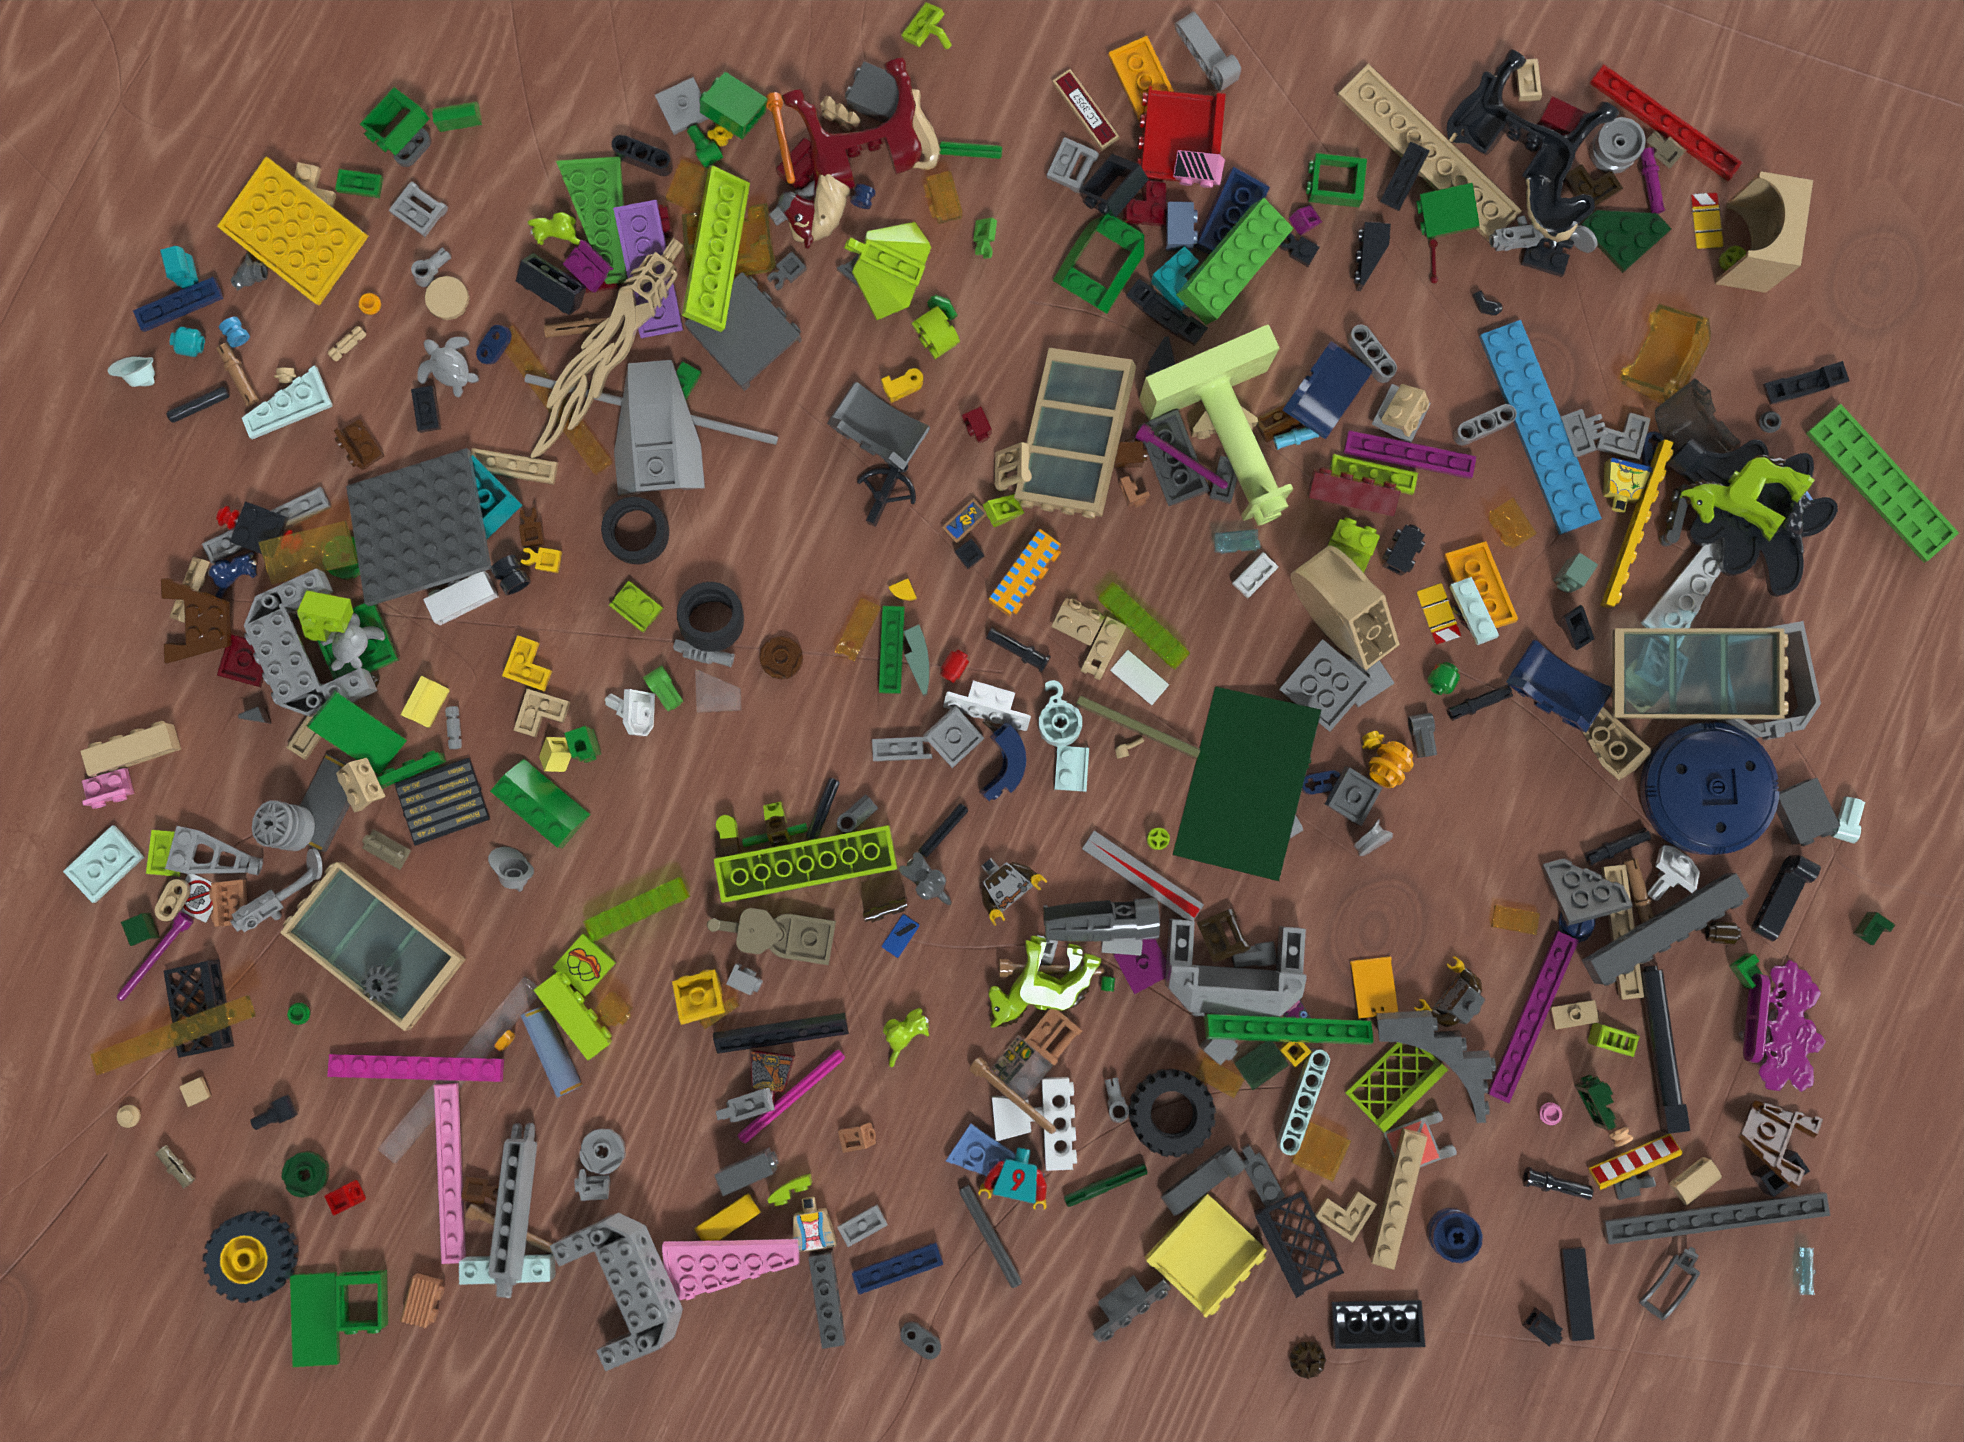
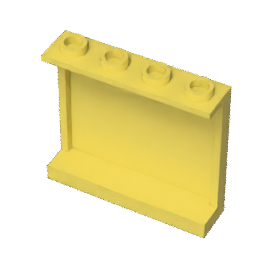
M1206 1193L1194 1202L1150 1250L1145 1259L1207 1317L1209 1314L1213 1315L1220 1308L1219 1303L1224 1298L1228 1299L1234 1293V1287L1239 1281L1243 1282L1248 1278L1251 1273L1249 1270L1255 1264L1259 1265L1265 1259L1267 1250Z

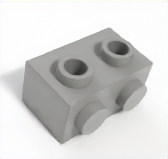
M1205 1039L1199 1047L1216 1063L1221 1065L1226 1059L1229 1061L1235 1056L1238 1044L1234 1042L1235 1040Z

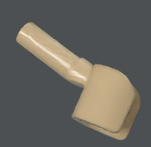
M1141 737L1131 743L1118 746L1115 749L1117 758L1129 756L1128 749L1143 743V738Z

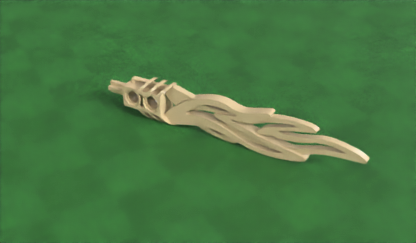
M673 238L661 256L656 252L653 255L649 254L639 268L632 270L630 275H633V277L626 279L624 284L627 285L618 291V297L611 316L596 327L581 346L583 351L566 366L554 385L547 402V408L552 409L551 416L543 435L531 453V458H536L543 454L560 437L570 411L577 400L578 403L568 425V430H573L581 422L594 398H600L610 371L620 364L629 353L636 331L652 316L656 315V307L658 306L660 309L663 304L662 298L664 297L666 300L669 296L668 290L677 278V268L672 263L684 247L680 242ZM659 264H664V272L656 274V267ZM652 282V289L649 292H644V284ZM634 292L638 293L649 302L636 306ZM625 318L624 326L618 340L616 341V343H612L605 348V346L609 343L611 338L618 331L619 327L621 326ZM623 343L621 349L619 350V352L617 353V355L614 357L616 351L618 350V348L620 347V345ZM596 367L592 377V382L587 400L581 411L582 404L588 388L587 374ZM579 382L577 388L572 393L563 410L560 424L557 430L555 431L554 435L548 440L555 426L563 399L566 397L569 391Z

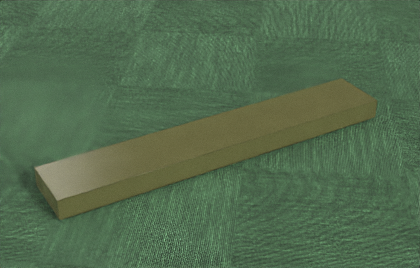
M1083 696L1079 697L1076 703L1078 707L1194 759L1200 753L1199 748Z

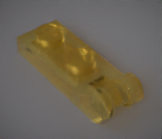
M860 599L835 649V653L849 656L848 659L855 662L880 612V606L866 599ZM848 641L855 643L853 649L846 646Z

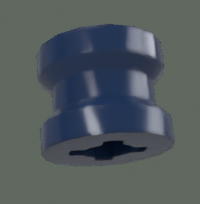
M856 184L854 188L855 195L852 196L851 203L862 209H871V199L875 197L876 191L867 185Z

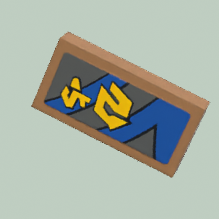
M973 498L942 529L958 544L987 517L986 512Z

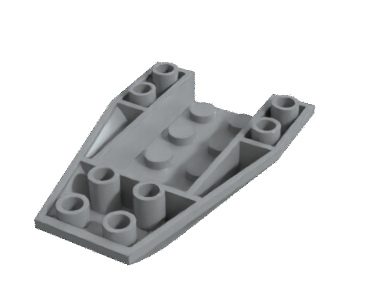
M672 360L628 363L614 450L618 496L640 494V492L705 488L701 443Z

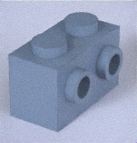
M1194 202L1167 203L1166 251H1180L1184 246L1189 251H1192L1193 245L1197 244L1198 233L1194 231V223H1197L1198 211L1194 210Z

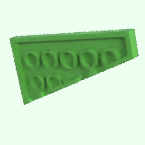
M620 156L556 161L590 246L614 268L607 274L606 284L624 283L628 276L613 209L614 207L624 206L622 160Z

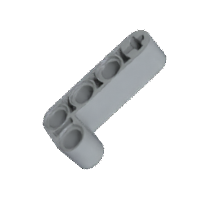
M1195 12L1188 14L1175 23V29L1179 37L1217 91L1220 92L1238 81L1241 66L1237 58L1232 54L1226 57Z

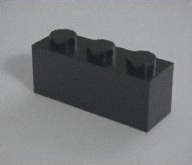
M534 253L521 260L515 280L525 289L530 290L541 297L542 300L549 302L567 315L572 314L581 307L587 288Z

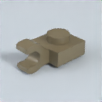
M1656 131L1646 140L1657 149V152L1654 154L1655 157L1669 169L1686 151L1671 137L1664 141L1662 136Z

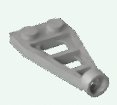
M177 826L165 869L186 874L249 873L258 876L262 870L263 858L252 857L202 831ZM199 844H205L214 850L213 859L210 863L197 864L194 862L196 849ZM222 851L236 856L234 866L226 867L218 864Z

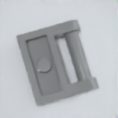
M1064 137L1046 178L1064 185L1076 193H1080L1079 191L1083 187L1093 162L1097 160L1099 153ZM1080 155H1083L1086 159L1076 180H1073L1070 176Z
M410 182L388 211L426 237L440 217L446 214L448 206L442 202H437L420 190L417 184ZM415 196L434 210L430 214L411 201L410 198Z

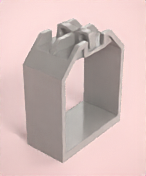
M1803 621L1767 627L1784 628V634H1788L1786 652L1798 704L1791 718L1750 725L1743 719H1717L1718 723L1735 726L1752 737H1762L1763 740L1784 737L1785 733L1805 729L1820 706L1821 701ZM1716 636L1702 641L1701 647L1715 713H1720V636ZM1728 636V646L1770 639L1772 636ZM1728 672V713L1737 714Z

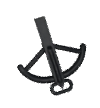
M888 464L890 469L875 468L865 472L858 478L857 483L861 484L864 481L876 499L866 519L869 525L877 526L887 503L910 499V503L915 504V488L912 482L905 475L901 474L908 470V464L904 470ZM876 474L887 475L881 491H876L867 478ZM898 479L906 484L910 495L889 498Z

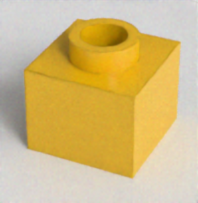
M1285 1042L1278 1048L1294 1067L1311 1053L1310 1049L1303 1042ZM1291 1046L1297 1047L1296 1053H1290Z

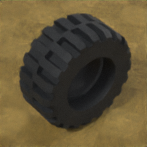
M1161 1069L1157 1070L1154 1074L1150 1073L1147 1075L1146 1079L1137 1084L1135 1092H1132L1130 1097L1129 1120L1137 1138L1150 1151L1159 1153L1164 1157L1174 1156L1176 1158L1181 1157L1183 1154L1189 1155L1194 1153V1149L1197 1147L1200 1149L1204 1145L1205 1139L1210 1138L1212 1134L1210 1131L1215 1126L1214 1114H1216V1108L1213 1104L1211 1093H1209L1207 1087L1199 1079L1183 1070ZM1170 1091L1185 1095L1193 1109L1190 1124L1183 1131L1175 1134L1162 1132L1154 1125L1151 1118V1108L1156 1098Z

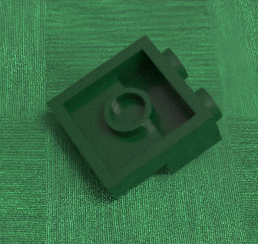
M1591 1074L1580 1078V1083L1574 1086L1594 1125L1608 1131L1617 1127L1613 1121L1616 1119L1613 1111L1606 1107L1614 1102L1611 1097L1613 1092L1610 1086L1600 1081L1598 1076L1592 1077Z

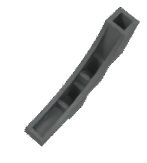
M1431 1010L1376 1013L1379 1041L1399 1042L1416 1046L1445 1062L1459 1076L1468 1090L1476 1122L1486 1123V1115H1489L1490 1112L1489 1103L1484 1100V1093H1488L1487 1080L1483 1079H1492V1071H1496L1495 1058H1491L1489 1051H1467L1466 1038H1462L1460 1030L1438 1031L1437 1017L1432 1016Z

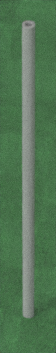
M530 374L525 376L526 383L553 389L557 382ZM574 386L569 393L572 394L577 386ZM587 389V392H586V395H585L586 398L588 397V393H589V390H590V389ZM601 393L599 399L594 398V400L618 406L622 405L623 399L622 397ZM691 415L694 425L777 445L778 442L777 436Z

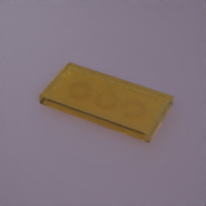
M346 520L258 542L271 585L292 580L314 569L325 572L358 563Z

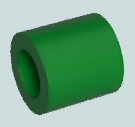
M1102 976L1100 990L1114 992L1115 978Z

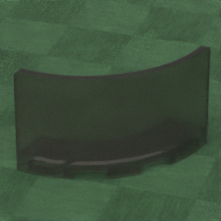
M1696 378L1655 409V419L1660 434L1664 440L1673 442L1671 448L1673 449V456L1691 437L1707 451L1724 454L1740 448L1741 441L1731 433L1723 421L1717 422L1713 415L1716 409L1712 402L1711 390Z

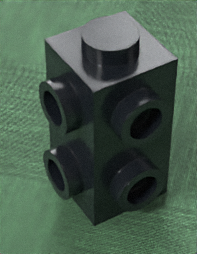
M1410 524L1409 526H1403L1401 529L1397 528L1392 537V540L1395 541L1392 548L1388 547L1382 557L1385 560L1382 567L1400 576L1406 572H1411L1416 562L1413 560L1416 552L1419 554L1425 545V542L1422 541L1425 534L1421 532L1419 527Z

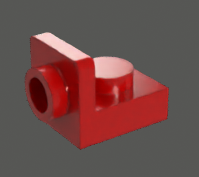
M358 1180L324 1195L333 1216L366 1200Z

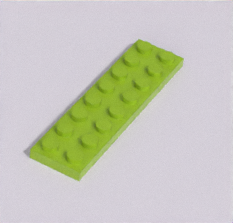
M712 165L707 173L682 316L722 332L725 329L750 183Z

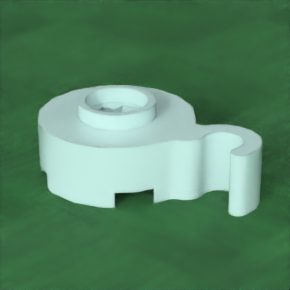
M1055 680L1045 683V691L1054 689L1057 691V694L1050 698L1049 703L1039 716V732L1048 744L1056 747L1067 746L1079 737L1082 729V716L1078 708L1067 703V701L1061 700L1063 696L1062 685ZM1058 719H1062V722H1066L1063 728H1058L1055 726V724H1057Z

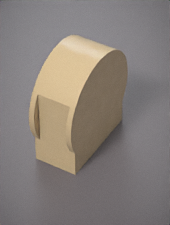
M1327 546L1291 573L1292 585L1312 619L1338 648L1350 655L1365 671L1400 645L1385 595L1339 549Z

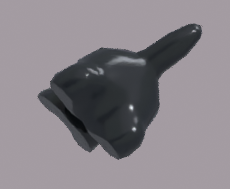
M1788 491L1782 499L1783 512L1778 513L1784 516L1785 520L1779 526L1776 533L1794 538L1797 551L1800 554H1804L1801 535L1804 528V513L1808 507H1813L1815 504L1810 502L1805 494L1797 503L1791 498V494Z

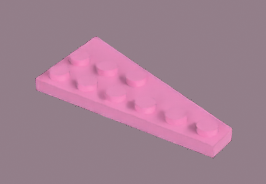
M798 1239L664 1242L662 1245L664 1268L679 1301L693 1299L695 1295L704 1292L711 1293L739 1284L741 1280L747 1278L754 1279L760 1277V1274L769 1271L776 1272L797 1265L800 1260Z

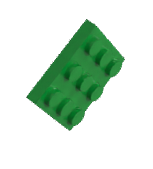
M363 603L354 607L353 613H356L360 619L359 627H378L385 634L384 640L368 639L365 651L358 657L362 662L361 668L371 673L399 661L377 605L367 606ZM317 640L334 680L357 670L349 662L344 663L341 669L333 671L331 665L336 660V657L332 651V643L323 646L321 641Z

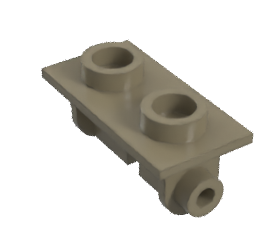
M375 829L362 840L365 843L362 849L401 870L411 853L410 849Z

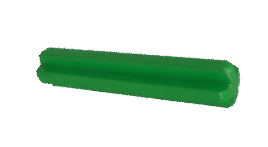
M940 142L939 146L941 155L996 159L1002 157V146Z

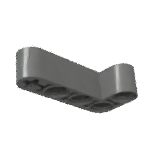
M1226 1145L1167 1189L1160 1197L1175 1216L1228 1176L1233 1178L1246 1168V1165L1233 1147Z

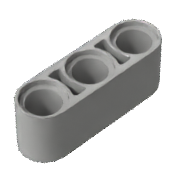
M1355 326L1347 338L1349 346L1361 362L1372 368V376L1380 383L1389 382L1397 371L1396 363L1367 326ZM1354 334H1361L1364 340L1359 341L1355 339ZM1373 350L1377 357H1370L1367 351ZM1381 367L1388 368L1390 374H1383L1381 372Z
M1505 404L1465 421L1455 429L1453 439L1458 445L1463 446L1506 428L1515 420L1517 415L1516 409L1512 405ZM1500 412L1508 415L1507 421L1500 417ZM1480 422H1487L1489 429L1482 428ZM1461 429L1468 431L1469 438L1461 435Z

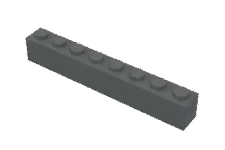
M1725 873L1581 961L1594 984L1610 985L1617 980V976L1625 975L1635 970L1634 966L1637 964H1643L1652 960V955L1655 953L1667 951L1671 948L1670 944L1675 941L1685 940L1689 937L1688 933L1705 928L1707 922L1711 919H1719L1725 915L1726 910L1741 906L1743 900L1748 898L1749 895L1737 873Z

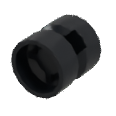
M515 555L506 556L491 566L493 575L497 580H501L500 586L507 596L523 590L531 582L526 572L520 570L521 564Z

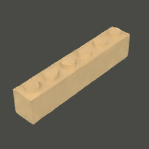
M1405 1128L1401 1130L1370 1254L1372 1264L1395 1269L1427 1141V1136L1424 1133Z

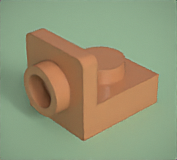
M1129 476L1120 479L1119 486L1128 507L1134 505L1137 508L1147 503L1146 500L1150 497L1149 491L1136 495L1138 489L1135 481H1131Z
M871 1122L838 1131L843 1153L866 1149L876 1144V1134Z

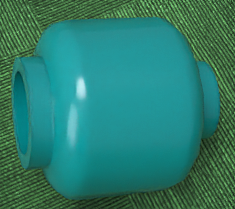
M179 327L175 333H171L170 345L173 346L176 354L196 357L199 353H203L205 337L201 335L199 330Z

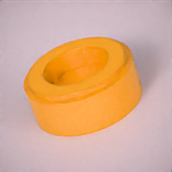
M507 1030L494 1047L500 1052L504 1051L514 1040L515 1034Z

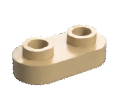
M174 879L166 885L155 906V914L158 919L171 921L181 912L191 892L187 881ZM179 886L182 888L181 894H179L177 891V888ZM168 906L172 908V912L170 914L167 912Z

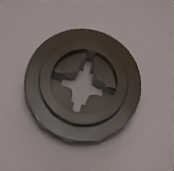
M1306 1341L1297 1344L1290 1354V1365L1299 1377L1310 1379L1318 1377L1324 1371L1326 1358L1324 1351L1319 1345ZM1308 1351L1311 1359L1317 1360L1310 1363L1309 1369L1304 1362L1299 1361L1306 1359Z

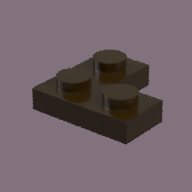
M1582 164L1569 171L1563 180L1574 197L1582 194L1592 196L1595 207L1623 189L1612 171L1593 181Z

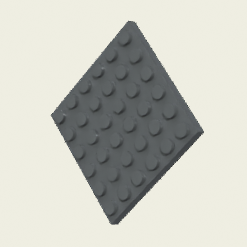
M467 448L346 486L364 602L367 606L492 569L471 451Z

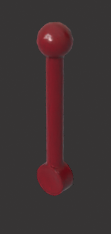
M1434 239L1429 242L1432 262L1430 282L1433 284L1438 282V277L1436 276V247L1438 242Z

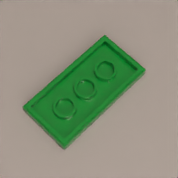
M337 691L331 694L306 725L310 730L354 759L367 758L373 771L379 775L407 741L406 738Z
M337 1272L293 1274L290 1276L293 1367L338 1365L340 1363L339 1332H336L335 1276H337Z

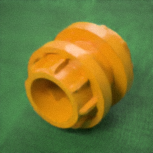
M1389 741L1378 748L1377 754L1379 757H1373L1368 764L1370 768L1369 775L1379 785L1385 788H1394L1396 785L1403 783L1405 780L1403 772H1410L1414 763L1412 761L1413 754L1406 746L1396 741Z

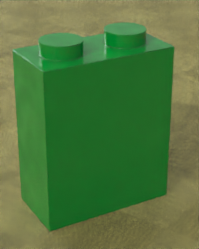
M724 72L720 78L717 77L713 81L708 92L704 91L699 99L700 113L743 140L766 113L768 99L727 72Z
M1473 182L1420 194L1421 200L1417 201V208L1419 214L1423 213L1424 222H1420L1422 235L1426 234L1427 240L1480 228Z

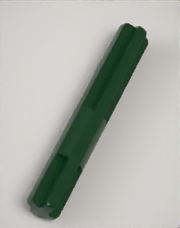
M1140 1163L1065 1195V1203L1067 1207H1072L1142 1177L1148 1173L1146 1165Z

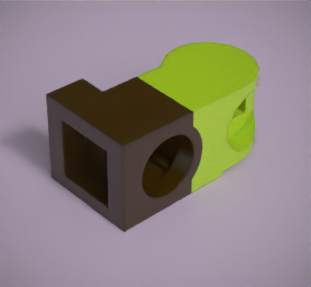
M782 802L763 805L766 832L771 846L791 842Z
M729 815L720 816L716 821V828L720 832L721 847L715 848L716 857L740 854L736 820Z

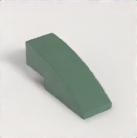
M916 625L903 631L912 652L905 655V658L924 697L928 695L930 665L924 635L920 625Z

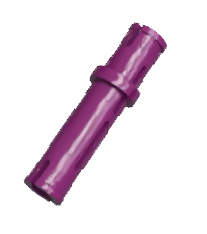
M1645 148L1640 155L1643 167L1641 172L1646 181L1651 213L1659 214L1665 211L1658 177L1659 166L1656 165L1654 148Z

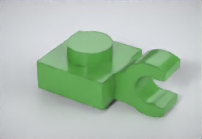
M996 219L976 220L973 239L977 243L975 255H983L984 259L992 257L993 252L990 242L995 240Z

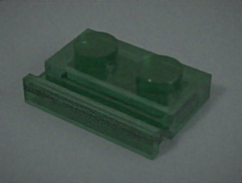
M1264 1041L1234 1062V1065L1252 1090L1289 1066L1273 1041Z

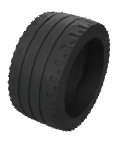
M626 497L618 500L609 507L603 517L601 525L603 541L608 550L625 563L638 565L649 563L659 557L668 544V521L660 508L647 499ZM634 510L650 514L657 526L653 542L645 549L637 552L622 548L617 543L615 537V528L618 521L626 513Z
M702 582L692 586L680 598L677 606V622L682 636L694 648L704 652H718L727 649L739 638L744 626V613L738 596L731 588L717 582ZM707 602H720L728 606L732 612V618L729 623L721 630L711 633L700 632L690 625L689 617L695 608Z

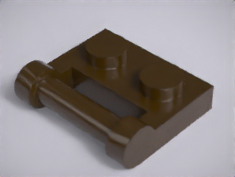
M1228 909L1197 922L1214 963L1238 953H1245L1251 949L1249 942L1245 940L1237 923V915L1234 909ZM1228 922L1237 942L1236 944L1230 945L1221 923Z

